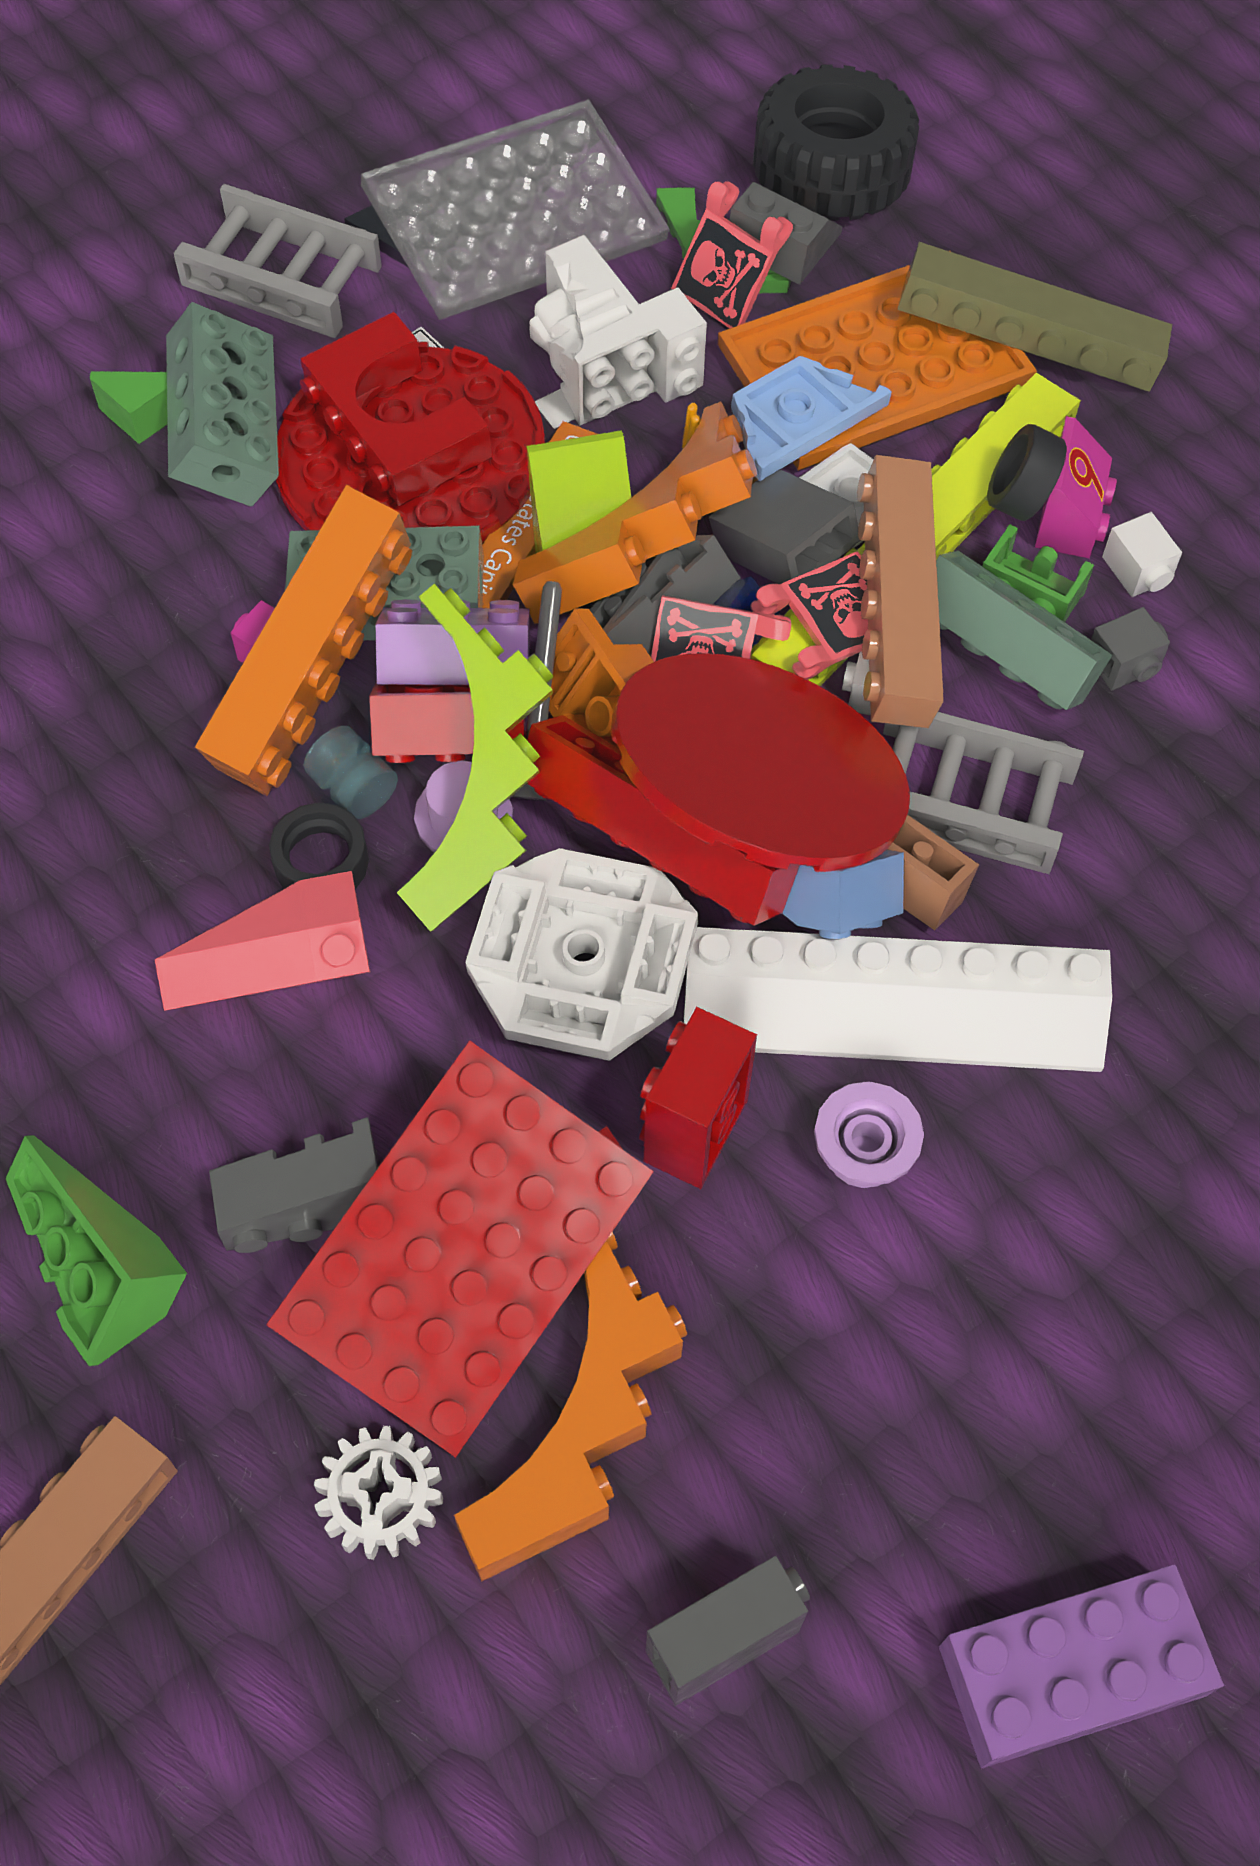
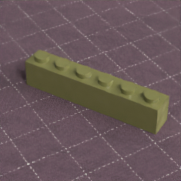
M922 242L918 243L906 275L897 310L1149 392L1167 360L1172 324Z

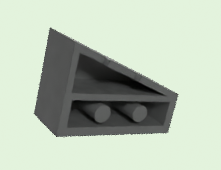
M696 535V539L693 542L646 559L645 563L642 564L638 585L597 600L590 611L613 644H642L651 657L662 595L714 604L740 579V576L714 535Z
M368 1117L352 1122L354 1133L328 1142H324V1136L319 1133L304 1139V1150L277 1158L274 1150H269L210 1170L217 1232L226 1251L235 1250L239 1253H251L267 1247L268 1242L288 1238L295 1242L311 1241L319 1238L323 1231L333 1230L380 1165Z

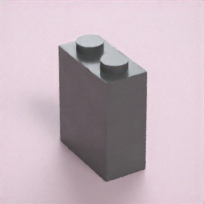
M781 469L765 479L757 480L753 483L750 498L719 509L709 517L713 535L729 560L777 584H782L836 561L861 541L858 537V522L853 502Z
M774 1556L647 1631L645 1652L674 1705L677 1706L799 1633L808 1613L804 1603L810 1600L809 1593L797 1571L792 1566L784 1570L777 1556Z

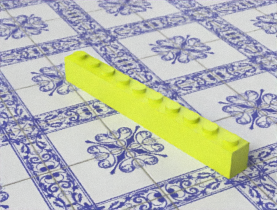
M1035 373L1023 386L1018 384L1011 390L1004 405L997 412L990 411L983 418L977 432L970 439L964 437L959 441L950 459L943 466L937 464L931 469L936 560L941 554L953 552L995 509L988 504V485L1001 454L1014 435L1025 425L1035 424L1060 437L1066 416L1076 418L1081 400L1038 373ZM865 543L858 550L855 548L850 549L845 556L857 551L862 556L865 550ZM790 609L784 615L791 619L789 638L781 641L763 636L753 646L750 655L751 660L773 665L794 673L792 666L795 662L799 661L798 654L800 651L809 646H816L797 616ZM848 658L830 665L809 679V681L821 686Z

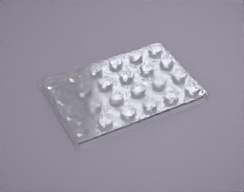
M585 100L361 174V187L439 320L546 283L545 251L582 235H585L601 257L608 261L667 240L670 229L590 100Z

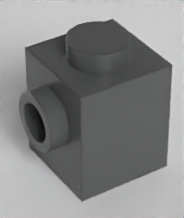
M1144 607L1096 627L1091 641L1113 655L1100 675L1111 691L1135 680L1143 682L1155 676L1162 668V662L1170 644L1164 627L1159 622L1154 621Z

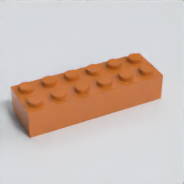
M347 485L345 486L195 746L217 770L268 796L273 786L278 788L284 782L291 768V761L288 760L297 743L303 745L310 737L316 723L313 715L322 700L328 702L334 695L340 681V676L337 673L346 658L351 660L358 653L364 640V633H362L364 626L370 616L377 617L382 611L388 598V591L386 590L394 574L401 575L411 559V542L399 512Z

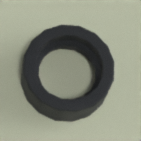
M1027 424L1021 428L1010 440L994 468L987 492L989 506L1021 521H1026L1034 516L1052 493L1061 475L1067 452L1065 440L1035 424Z
M317 802L297 807L285 814L274 827L269 843L275 875L284 889L300 880L352 871L356 889L366 876L369 856L363 827L351 812L338 805ZM330 833L336 834L347 841L350 850L348 857L341 865L331 871L319 874L306 873L294 868L291 864L290 851L297 842L309 835Z

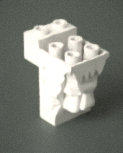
M585 235L545 251L547 296L540 299L535 305V316L529 322L530 338L550 355L551 366L563 380L560 387L579 425L596 418H602L611 411L633 401L642 400L655 391L666 403L681 395H688L703 386L707 323L678 287L638 304Z

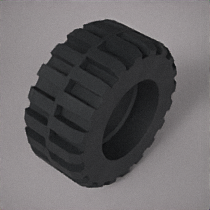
M832 64L821 65L818 69H811L810 66L801 68L797 71L796 75L789 73L783 76L777 83H774L760 101L753 153L755 174L763 187L765 186V188L821 216H827L829 220L838 221L840 217H849L850 220L860 219L864 213L868 212L874 215L881 212L886 205L890 206L909 185L920 127L917 111L903 90L898 91V87L888 78L885 80L880 79L875 72L869 70L861 72L857 71L856 67L844 65V68H833Z

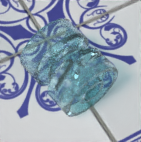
M339 726L322 735L310 748L303 765L305 772L322 790L330 789L331 799L338 806L351 812L356 819H363L380 809L391 797L398 782L397 773L380 756H372L370 746L349 726Z

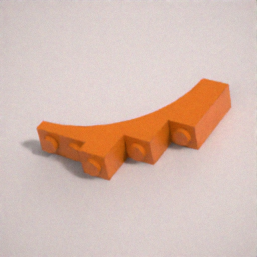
M722 402L704 408L699 426L688 444L671 464L645 488L586 529L518 562L513 586L525 608H529V615L534 624L539 623L542 587L547 581L558 582L562 588L560 614L639 584L642 564L645 563L646 559L695 541L698 520L702 516L751 497L752 479L757 476L755 463L748 449L741 451L739 442L743 441L742 429L734 414L727 415Z
M613 1233L610 1234L583 1273L589 1305L587 1342L576 1384L557 1423L532 1457L497 1490L455 1515L458 1530L482 1582L609 1520V1505L607 1501L614 1498L613 1490L602 1467L599 1465L591 1469L589 1465L646 1437L647 1422L645 1418L651 1416V1410L639 1385L636 1383L629 1387L628 1383L681 1358L683 1345L681 1338L687 1336V1332L680 1314L674 1305L665 1308L658 1292L636 1301L637 1298L642 1296L640 1287L629 1266L620 1269L612 1253V1250L617 1249Z

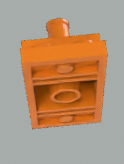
M574 609L557 634L553 667L554 677L552 678L551 685L553 694L550 696L549 712L553 718L561 715L566 716L618 748V744L612 741L611 721L621 690L637 671L654 661L642 644H613L590 609Z

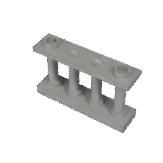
M223 184L220 188L226 220L206 248H199L181 242L174 252L181 285L335 338L343 327L338 298L339 292L357 266L377 273L382 267L378 235L253 194L247 190ZM242 227L262 234L244 261L223 256ZM280 240L300 246V249L283 274H276L261 269ZM318 253L339 260L321 288L299 282Z
M937 712L929 728L885 723L883 734L896 737L893 750L901 762L905 774L915 743L944 750L931 795L925 796L910 792L908 812L910 817L958 850L1050 874L1063 834L1047 828L1059 781L1073 785L1083 757V750L1069 747L1063 742L1046 741ZM962 756L992 763L979 809L950 802ZM1011 769L1040 776L1027 823L1002 817L998 814Z

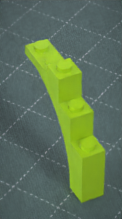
M435 584L423 592L419 599L452 637L463 661L470 686L474 713V749L465 795L452 826L439 848L425 866L397 892L430 932L440 926L489 884L495 871L510 866L527 851L520 843L527 837L524 831L508 813L499 819L494 811L540 773L533 763L541 756L521 733L512 739L508 732L553 694L552 688L547 683L554 677L534 653L526 659L517 650L502 663L498 656L504 652V649L485 627L476 633L464 619L471 611L452 588H449L443 594Z

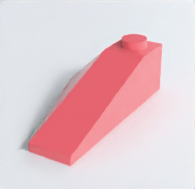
M352 871L300 880L156 958L155 964L164 1011L371 973Z

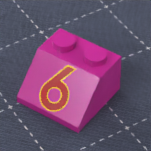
M1066 416L1060 436L1065 440L1067 446L1066 460L1052 493L1043 505L1035 548L1041 549L1043 546H1049L1059 553L1090 559L1095 540L1104 542L1110 514L1102 513L1103 505H1111L1117 479L1109 477L1112 457L1076 418Z

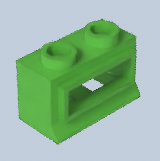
M1009 524L983 562L982 567L1065 622L1080 598L1084 596L1094 565L1085 561L1079 570L1076 581L1067 579L1053 572L1058 554L1049 546H1043L1034 558V562L1012 552L1018 528Z

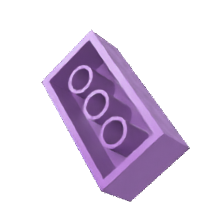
M1176 1564L950 1634L939 1646L981 1769L1204 1698L1224 1686Z

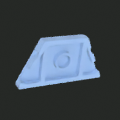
M798 356L733 393L731 409L742 429L745 449H748L755 463L756 478L761 481L889 405L892 391L881 385L878 386L876 392L852 384V374L838 369H828L819 362Z

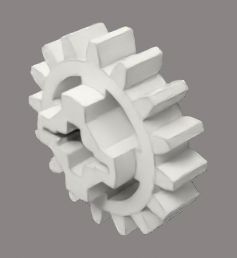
M384 1426L379 1439L372 1440L367 1429L362 1428L359 1430V1444L352 1446L343 1438L338 1441L342 1452L339 1460L326 1456L323 1458L322 1463L330 1473V1477L316 1479L314 1486L318 1493L328 1496V1498L315 1504V1508L319 1517L333 1516L324 1527L330 1538L345 1532L342 1546L348 1553H351L360 1542L364 1544L365 1554L368 1559L374 1560L378 1547L386 1545L391 1556L396 1557L399 1556L398 1541L406 1538L414 1546L420 1544L416 1531L419 1524L431 1528L435 1526V1518L427 1508L428 1506L442 1505L443 1496L440 1491L429 1486L441 1481L439 1467L424 1469L432 1459V1455L427 1446L418 1449L416 1452L412 1451L415 1443L413 1434L407 1432L401 1437L399 1442L393 1440L390 1426ZM370 1458L369 1462L355 1473L350 1472L358 1463ZM396 1458L412 1469L417 1482H412L411 1478L399 1476L396 1472ZM382 1473H384L390 1493H382L380 1502L376 1503L374 1511V1506L368 1492L376 1491L378 1482H381ZM341 1502H346L348 1506H355L361 1510V1527L348 1519L342 1510ZM402 1511L409 1512L400 1522L388 1527V1522Z

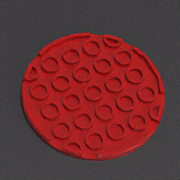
M418 342L422 371L376 395L367 404L364 411L373 418L384 422L407 423L419 420L465 396L489 425L493 457L398 506L387 491L383 493L378 491L370 477L367 465L363 461L357 463L353 459L347 448L345 437L341 432L337 434L332 432L324 418L320 405L318 403L312 405L307 400L303 390L300 389L282 414L283 422L277 434L279 476L276 478L279 493L292 517L305 531L320 530L347 485L399 512L405 528L480 526L481 540L484 543L487 537L507 523L531 496L527 446L545 443L542 418L532 395L513 373L507 370L504 372L502 369L488 362L487 356L459 346H454L452 350L441 347H429V342Z
M698 653L671 656L648 664L637 671L621 690L612 714L611 734L612 741L618 744L622 754L620 763L637 789L658 811L689 834L711 846L717 840L745 852L744 860L769 867L787 870L790 864L813 866L816 872L835 871L859 866L880 856L894 842L906 820L910 805V790L906 774L894 750L877 729L859 712L831 692L803 677L756 660L723 654Z

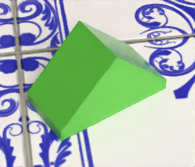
M91 371L90 381L99 409L138 444L167 425V372Z

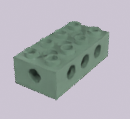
M191 302L166 335L168 477L252 507L279 476L273 335Z
M480 526L405 528L411 542L412 556L404 572L401 575L394 574L386 588L388 598L384 607H391V601L411 599L420 601L419 596L435 584L443 594L449 588H452L461 600L470 602V608H482L484 554ZM320 530L290 531L285 590ZM381 612L377 617L370 616L362 630L364 640H376V622Z

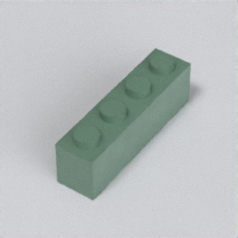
M957 550L939 555L936 560L940 629H949L962 638L961 644L972 653L980 656L987 655L999 663V670L1006 677L1016 682L1025 681L1038 690L1037 696L1045 704L1055 709L1064 708L1068 710L1083 703L1113 655Z

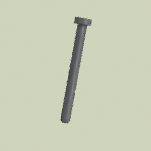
M547 581L542 587L535 655L553 675L562 588L558 582ZM552 679L547 683L550 687L552 685ZM550 697L528 715L526 740L531 724L548 719ZM528 784L524 785L512 796L513 798L546 801V798L536 794L534 788Z

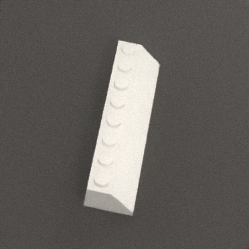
M697 927L686 970L684 1023H688L695 1008L699 1007L757 1034L755 1048L757 1053L1102 1072L1112 1003L1110 950L864 936L828 939L819 936V934Z

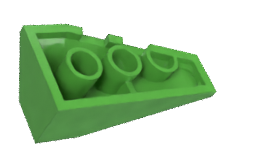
M25 1136L7 1174L6 1181L26 1234L37 1235L45 1258V1261L39 1266L45 1282H55L63 1306L56 1313L62 1329L88 1366H96L166 1317L187 1272L159 1236L36 1136Z

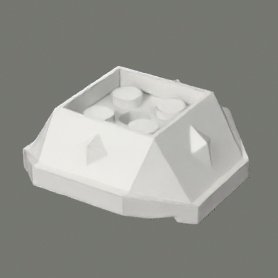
M559 848L534 857L516 868L512 865L494 872L465 962L467 972L506 1039L610 1061L674 1015L698 925V912L687 900L683 899L667 876L654 867ZM582 953H590L595 955V957L589 961H577L573 959L575 956Z

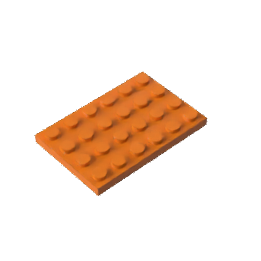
M910 265L718 333V347L744 387L798 356H803L821 363L822 366L828 369H838L852 374V384L873 392H876L878 386L881 385L892 391L889 405L793 461L797 470L824 461L849 443L860 448L1011 392L1016 385L1023 386L1037 373V370L1023 350L897 310Z

